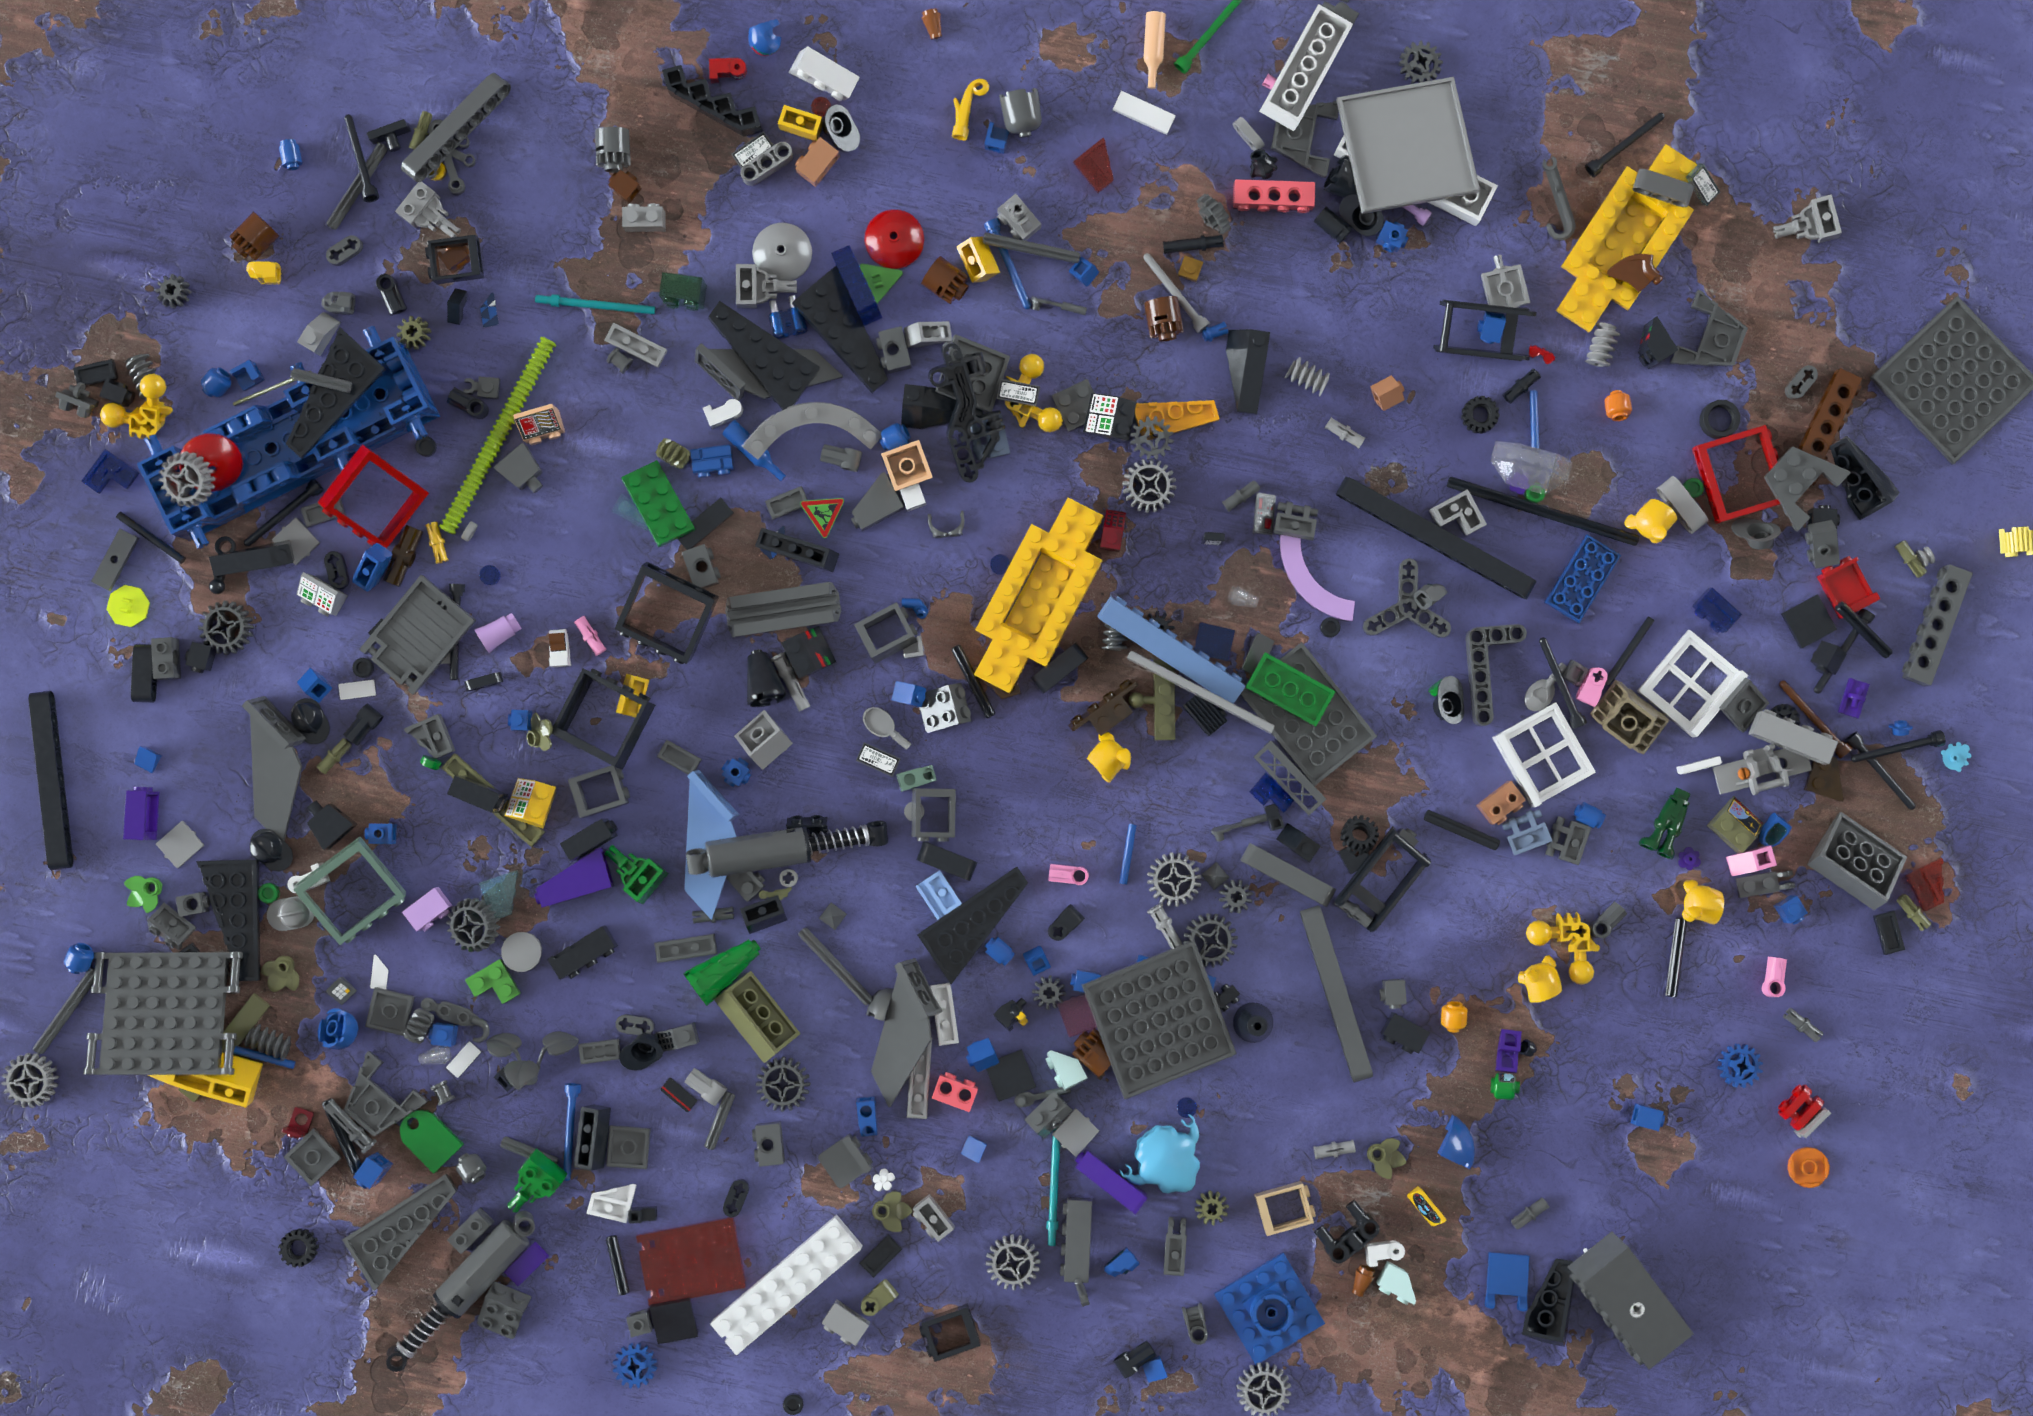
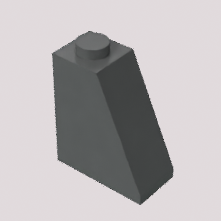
M885 472L879 475L852 511L854 517L851 520L855 528H861L862 532L904 510V506Z

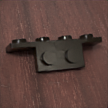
M1134 679L1123 681L1119 685L1120 688L1114 692L1106 693L1103 696V700L1098 704L1096 702L1091 704L1086 709L1087 712L1073 717L1068 725L1069 728L1075 731L1090 721L1099 735L1102 736L1133 713L1122 696L1135 688L1138 683Z

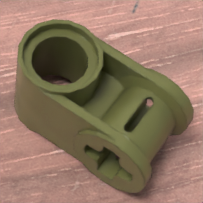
M885 1278L862 1299L861 1310L865 1315L873 1316L883 1307L890 1304L899 1293ZM866 1302H869V1303L874 1302V1309H872V1308H868V1309H867V1308H866V1307H867V1303H866Z

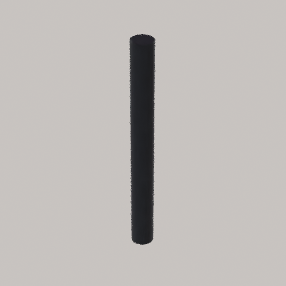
M119 512L116 515L118 520L180 564L186 560V557L124 513Z
M1649 616L1646 618L1608 674L1605 685L1611 686L1655 621Z

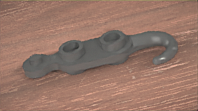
M429 997L422 1000L421 1008L427 1011H435L442 1020L460 1026L476 1025L481 1027L483 1035L479 1038H473V1042H483L489 1036L490 1029L487 1022L475 1015L470 1009L447 1001L437 1004L434 999Z

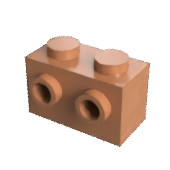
M821 137L817 141H812L808 147V153L805 156L802 155L795 164L796 172L814 187L820 183L840 157L839 151Z
M1507 781L1476 806L1490 824L1497 823V825H1500L1507 819V814L1511 811L1515 813L1523 807L1522 803L1526 799L1512 781Z

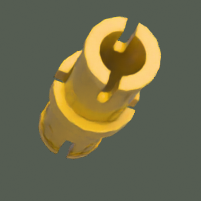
M438 522L426 524L430 539L429 546L433 549L436 564L443 563V561L447 562L448 558L444 547L445 540L441 537Z

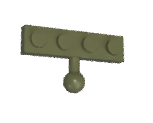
M1153 660L1154 663L1174 672V668L1163 660ZM1153 673L1154 696H1143L1139 692H1134L1129 696L1128 701L1133 708H1140L1143 704H1154V740H1175V684Z

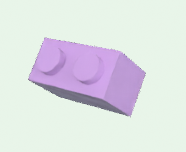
M435 887L402 913L416 932L421 930L425 932L434 925L433 921L438 917L440 920L446 917L453 905L441 889Z

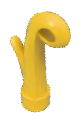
M985 79L973 80L968 85L961 104H959L957 98L953 99L956 111V123L952 132L954 139L967 140L973 94L982 96L988 92L989 84ZM978 86H983L981 90L976 89Z

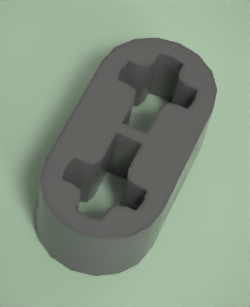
M354 235L347 236L327 250V260L335 266L346 263L362 251V241ZM351 241L356 243V248L354 250L352 248H349L351 246ZM334 252L339 254V260L332 259Z
M1810 365L1801 368L1786 385L1785 395L1791 400L1802 397L1818 377L1817 369ZM1810 371L1811 378L1803 381L1802 379L1806 375L1804 372ZM1798 384L1801 385V386L1797 389V392H1798V393H1796V394H1792V393H1791V392L1793 391V389H1792L1791 387H1795V386H1797Z
M623 1014L616 1020V1028L622 1033L633 1035L651 1034L655 1028L653 1020L648 1017ZM627 1018V1022L634 1023V1025L623 1029L620 1021ZM647 1021L650 1029L643 1032V1028L637 1027V1024H643Z

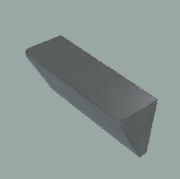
M1257 632L1240 670L1252 675L1265 652L1270 653L1275 641Z

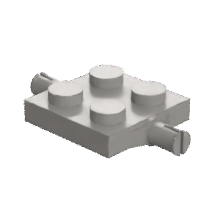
M1502 255L1494 256L1496 268L1491 272L1481 274L1487 303L1489 305L1516 308L1530 304L1521 264L1504 266Z

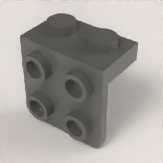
M962 683L946 685L925 692V700L920 711L928 733L971 722V712L967 706Z
M850 1133L818 1156L819 1161L838 1188L845 1187L863 1173L869 1172L873 1167L871 1164L873 1160L869 1154L862 1151L860 1141Z
M494 1281L485 1296L477 1324L504 1337L514 1339L522 1315L532 1296Z

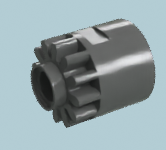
M602 127L596 129L597 167H603L605 172L617 173L619 170L623 171V168L631 166L629 129L623 127Z

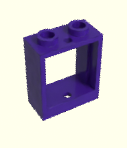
M133 787V791L126 790L123 839L157 840L160 792H154L153 787Z

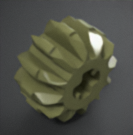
M409 316V322L402 319L404 325L397 326L401 330V332L396 334L397 337L401 338L399 342L403 345L406 344V348L409 350L412 346L415 350H419V344L426 347L423 341H430L431 338L426 334L432 332L430 328H427L428 322H422V318L419 316L416 319L413 316ZM414 329H415V330H417L418 332L414 333V337H413V336L410 335V334L413 333V332H414Z
M663 438L656 450L657 457L679 469H683L687 465L691 456L689 450L668 438Z
M1208 1190V1197L1201 1193L1203 1201L1200 1199L1195 1201L1201 1206L1194 1207L1196 1212H1200L1197 1218L1202 1219L1204 1217V1224H1207L1209 1219H1211L1212 1225H1215V1219L1222 1223L1223 1220L1220 1215L1226 1217L1228 1215L1223 1209H1228L1229 1205L1222 1204L1226 1201V1197L1219 1198V1191L1213 1196L1212 1191ZM1210 1203H1212V1205L1216 1204V1210L1214 1212H1212L1211 1210L1209 1212L1207 1211L1209 1209L1208 1205Z

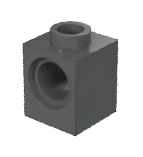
M206 892L175 897L179 917L209 912L210 900ZM193 899H196L198 902L196 909L191 907Z
M649 1308L629 1313L626 1317L631 1337L651 1333L654 1329Z

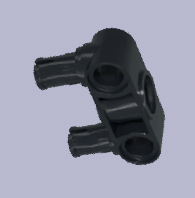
M1355 1200L1349 1202L1346 1208L1356 1220V1224L1342 1233L1339 1238H1333L1324 1225H1321L1314 1231L1323 1243L1327 1255L1333 1262L1338 1264L1345 1262L1352 1255L1363 1249L1380 1231L1378 1223L1371 1214L1365 1213ZM1367 1223L1374 1224V1229L1371 1232H1365L1364 1230ZM1336 1248L1343 1250L1340 1257H1333V1251Z

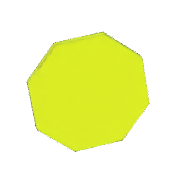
M124 585L110 594L107 611L115 624L133 627L146 619L150 602L141 588Z

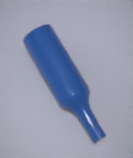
M736 420L726 427L722 435L755 466L766 468L780 481L786 477L772 462L768 450L759 459H756L742 447L751 434Z

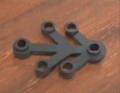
M437 119L432 121L428 127L429 134L443 120ZM468 137L465 138L467 140L465 145H458L460 148L466 149L469 147L470 141ZM454 149L444 159L450 177L448 183L449 190L454 195H461L465 191V184L457 176L452 157L463 162L467 167H473L476 164V160L472 154H464ZM467 158H472V163H466ZM440 164L434 169V174L428 175L427 178L434 179L437 176ZM455 182L460 183L458 188H453Z

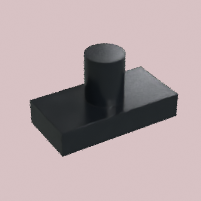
M402 119L366 133L374 145L386 141L389 151L395 152L401 149L397 136L411 132V129L406 120Z

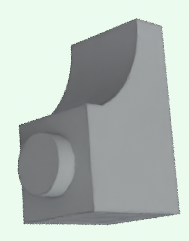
M949 321L917 322L904 328L907 348L924 347L952 341Z

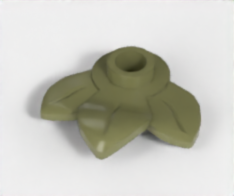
M537 713L533 714L531 717V731L527 732V742L531 747H540L543 751H547L552 747L549 736H551L553 728L550 720H540Z
M280 956L275 961H268L263 965L261 974L268 976V987L272 992H277L284 986L293 991L298 988L299 975L294 970L295 965L291 957ZM281 964H285L286 969H284L281 966Z
M1387 1138L1381 1144L1371 1145L1367 1150V1157L1374 1163L1376 1173L1386 1179H1391L1392 1168L1406 1164L1405 1157L1397 1150L1400 1145V1141L1397 1139ZM1375 1150L1380 1151L1379 1157H1374L1373 1153Z
M897 1191L887 1193L884 1199L876 1202L872 1208L874 1218L882 1221L885 1229L892 1232H901L902 1225L900 1220L908 1217L913 1212L908 1204L900 1201L901 1192ZM880 1207L886 1209L884 1214L879 1213L878 1209Z

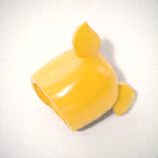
M1650 499L1641 507L1636 515L1630 514L1625 519L1624 524L1629 529H1637L1642 536L1648 538L1652 543H1659L1666 537L1667 531L1678 518L1674 510L1659 500Z
M1106 732L1102 736L1098 735L1101 742L1093 748L1087 760L1098 770L1102 778L1110 783L1121 769L1128 770L1131 764V753L1128 749L1115 742L1114 736L1110 732Z
M1686 880L1683 884L1687 892L1684 898L1683 918L1688 922L1697 919L1712 925L1717 924L1724 910L1723 893L1711 887L1698 885V882L1695 880Z
M1550 955L1545 956L1542 963L1531 965L1528 969L1520 971L1518 974V982L1526 985L1530 1002L1546 1001L1562 992L1560 977L1555 968L1556 961Z

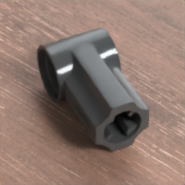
M824 444L820 461L840 466V468L848 471L858 472L863 452L851 448L842 449Z
M1614 901L1595 921L1589 924L1590 935L1594 938H1606L1609 936L1611 930L1627 915L1625 909ZM1598 924L1603 926V932L1600 935L1596 932Z

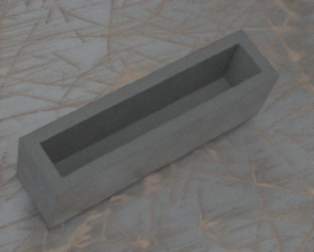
M1067 1197V1203L1063 1202V1215H1067L1066 1223H1062V1235H1066L1065 1243H1061V1256H1065V1263L1060 1265V1276H1064V1282H1074L1076 1278H1081L1083 1283H1089L1092 1198Z

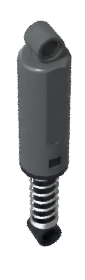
M872 821L867 825H860L857 829L852 826L850 830H847L844 827L843 831L836 829L835 832H831L828 830L825 834L820 831L818 835L812 833L811 836H808L807 829L804 826L707 841L705 849L696 848L686 852L688 873L698 875L708 871L710 877L714 878L811 862V854L814 851L821 853V850H827L829 852V849L833 848L837 851V848L843 847L844 850L846 846L853 848V845H859L861 847V844L865 846H883L888 843L887 823L885 821Z
M518 1212L514 1217L513 1223L508 1220H502L433 1293V1298L437 1305H432V1310L430 1312L426 1311L427 1315L424 1318L420 1317L421 1321L419 1324L415 1323V1328L413 1330L409 1329L410 1333L407 1336L403 1335L404 1339L402 1341L396 1342V1345L388 1349L386 1365L392 1372L402 1371L407 1365V1360L414 1357V1354L417 1353V1348L423 1347V1342H428V1336H433L434 1330L440 1329V1324H445L446 1318L452 1316L459 1319L528 1247L529 1240L526 1236L531 1235L535 1229L534 1218L530 1212ZM522 1221L529 1222V1224L525 1227H521L519 1225ZM394 1356L401 1357L399 1361L392 1360Z

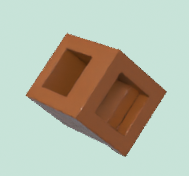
M467 246L446 248L445 253L438 252V256L452 274L470 262L469 248Z

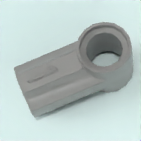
M696 1068L691 1071L684 1082L700 1093L704 1100L714 1106L717 1105L727 1091L723 1084L715 1079H710Z

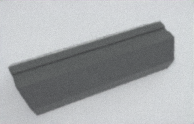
M832 582L732 596L727 598L725 608L727 626L732 637L838 622L842 611L839 593Z

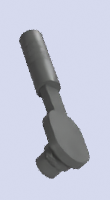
M1036 296L1031 297L1032 309L1039 311L1040 306L1045 303L1059 306L1062 310L1086 315L1087 307L1067 302L1058 303Z
M1261 814L1243 819L1238 823L1221 825L1212 828L1211 832L1216 837V841L1220 842L1224 840L1225 832L1241 826L1244 828L1266 822L1267 816L1266 814Z
M1063 1087L1037 1094L1023 1092L1015 1096L1014 1102L1018 1107L1031 1106L1035 1100L1047 1098L1053 1091L1061 1096L1070 1094L1071 1090L1069 1088L1064 1091Z

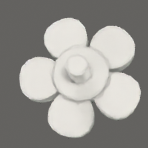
M881 1169L879 1172L880 1176L876 1174L873 1177V1182L876 1183L875 1189L879 1192L883 1188L887 1191L892 1188L890 1182L895 1179L893 1173H888L887 1169Z

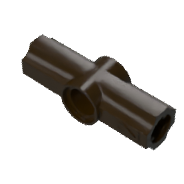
M408 525L405 526L399 543L392 550L393 555L384 576V581L398 587L401 586L408 568L415 561L416 548L423 531Z

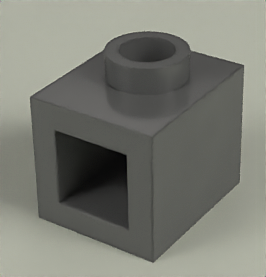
M1404 979L1382 980L1383 989L1379 990L1380 1000L1384 1001L1386 1006L1389 1005V1009L1402 1008L1401 1004H1407Z

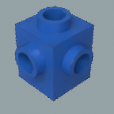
M1386 220L1375 243L1383 246L1382 248L1388 252H1398L1400 247L1404 248L1409 237L1406 236L1408 230L1398 222L1391 223Z
M740 757L738 760L734 758L731 761L727 760L721 769L724 771L722 773V776L725 777L724 782L732 787L735 785H746L751 777L749 773L752 770L748 767L749 763ZM734 768H737L739 770V774L737 776L732 775V770Z

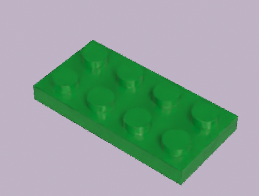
M657 460L621 477L623 484L658 547H662L695 530Z
M1266 652L1263 654L1245 686L1246 689L1314 727L1319 723L1336 692Z

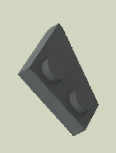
M436 714L404 728L405 732L411 734L417 740V743L426 748L428 753L435 759L456 751L441 714Z

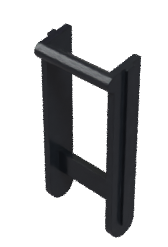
M1452 300L1440 301V305L1445 306L1440 345L1433 346L1435 352L1515 361L1530 360L1529 355L1513 353L1518 315L1536 316L1537 312L1529 311V309ZM1453 308L1506 313V323L1503 330L1500 352L1448 346Z
M1392 826L1337 896L1335 903L1338 906H1342L1352 894L1376 913L1372 922L1367 927V930L1374 932L1425 867L1430 865L1431 859L1425 852L1422 854L1401 837L1396 828ZM1393 841H1395L1418 861L1385 903H1382L1360 883Z

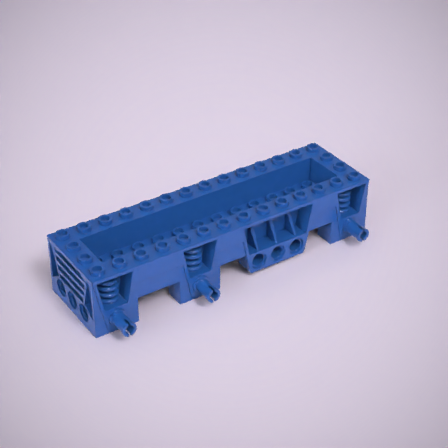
M375 326L368 327L369 330H363V334H365L370 348L366 351L386 370L349 409V415L345 418H340L303 459L294 453L286 445V442L295 422L299 419L304 403H306L313 385L297 380L298 383L283 391L286 397L268 406L254 405L204 430V434H219L233 441L240 450L243 465L238 479L231 486L212 492V495L207 497L208 500L200 503L198 506H178V502H171L172 496H165L166 489H160L164 485L163 482L158 481L163 477L159 473L160 470L164 469L162 464L167 462L168 457L180 453L182 449L171 446L163 450L156 435L149 436L150 439L146 437L144 441L149 448L151 456L137 463V466L171 535L189 541L194 540L197 549H201L204 545L210 544L205 533L310 482L313 478L316 479L338 467L342 471L362 444L372 451L413 431L416 440L423 439L422 436L424 438L428 436L423 425L441 416L406 346L394 337L381 341ZM302 362L296 363L297 367L294 365L290 367L291 370L293 368L305 370ZM380 389H384L386 392L382 400L376 398V392ZM271 443H275L277 446V450L273 454H269L267 451V447ZM210 466L208 469L214 470L216 467ZM193 487L189 495H194L197 489Z

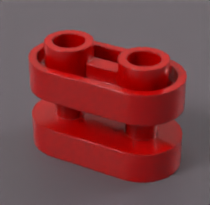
M1806 1084L1802 1086L1797 1085L1791 1092L1793 1095L1788 1100L1782 1101L1778 1106V1114L1784 1120L1791 1117L1790 1125L1796 1131L1802 1129L1824 1105V1101L1818 1095L1813 1098L1810 1097L1812 1090ZM1803 1103H1806L1799 1112H1796Z

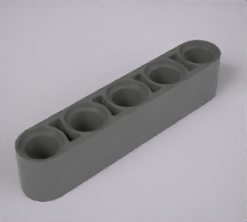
M1251 843L1247 846L1240 860L1325 907L1329 905L1336 891L1330 885Z

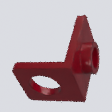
M295 1107L289 1125L282 1128L281 1132L287 1133L288 1137L294 1139L307 1135L314 1112ZM300 1113L307 1116V1122L304 1125H299L296 1121V1117Z

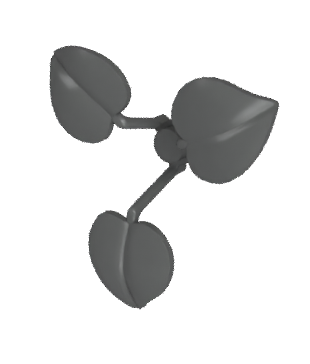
M561 1031L547 1034L543 1038L542 1043L545 1047L541 1050L537 1064L530 1060H521L517 1048L522 1045V1041L514 1034H497L489 1038L486 1043L488 1052L495 1057H507L512 1052L515 1053L518 1061L509 1062L504 1068V1073L509 1083L520 1091L524 1085H533L537 1082V1075L541 1069L540 1065L546 1051L550 1055H561L574 1048L579 1043V1040L575 1036Z

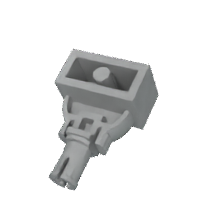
M422 181L415 185L395 211L414 228L418 226L430 228L435 232L437 229L431 225L432 223L451 238L457 236L450 229L458 235L461 232L460 228L440 214L441 212L446 217L449 215L443 209L442 203L439 200L440 196Z
M1014 194L997 208L999 214L997 218L1004 226L1007 224L1010 227V233L1015 239L1026 241L1041 229L1040 221L1017 194Z
M1832 194L1811 200L1809 205L1799 214L1791 217L1792 222L1773 227L1776 239L1793 234L1797 235V239L1804 237L1810 240L1818 239V243L1837 239L1842 233Z
M736 264L737 308H757V304L765 303L769 299H777V294L797 293V280L779 281L777 280V275H769L767 272L757 269L756 264Z

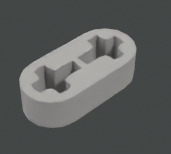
M1240 117L1232 123L1235 130L1253 151L1265 146L1260 136L1244 118Z

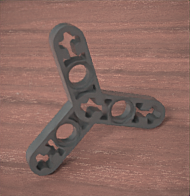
M1408 558L1399 564L1398 603L1366 619L1363 623V631L1367 635L1373 636L1404 619H1408L1432 635L1443 638L1450 634L1451 625L1447 620L1429 609H1420L1414 601V593L1418 590V564L1415 560ZM1407 562L1414 568L1409 572V577L1414 576V580L1410 578L1402 579V576H1407V570L1403 569ZM1405 582H1410L1413 585L1411 593L1403 591L1402 586ZM1410 603V608L1414 611L1417 610V607L1420 609L1416 613L1415 618L1412 617L1413 612H1404L1403 604ZM1388 611L1395 614V620L1392 623H1388L1384 619V615ZM1421 613L1429 615L1430 620L1427 624L1420 622L1419 615ZM1377 616H1380V620L1385 627L1382 628V624L1375 627V632L1368 630L1369 621L1375 623L1379 621ZM1434 618L1437 619L1435 624L1439 626L1442 624L1445 625L1444 629L1446 630V632H1441L1439 634V629L1437 627L1432 626V629L1429 628V626L1433 623Z

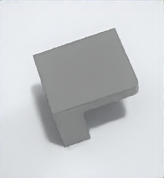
M921 636L915 637L916 643L903 649L904 659L924 657Z

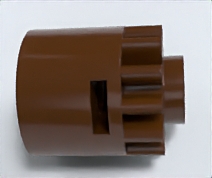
M253 211L229 237L235 242L232 247L245 259L250 256L256 261L280 235Z
M940 256L931 265L921 284L951 304L955 299L959 301L968 290L969 286L966 283L969 276Z
M1177 296L1155 298L1144 303L1150 338H1158L1159 342H1166L1176 339V335L1183 333Z
M1096 1028L1092 1029L1089 1033L1084 1031L1073 1043L1076 1049L1072 1054L1097 1077H1100L1110 1067V1060L1099 1031Z

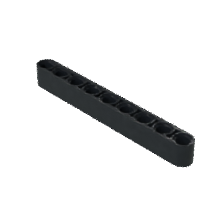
M51 690L30 693L28 702L47 865L50 870L72 868L73 852L55 697Z

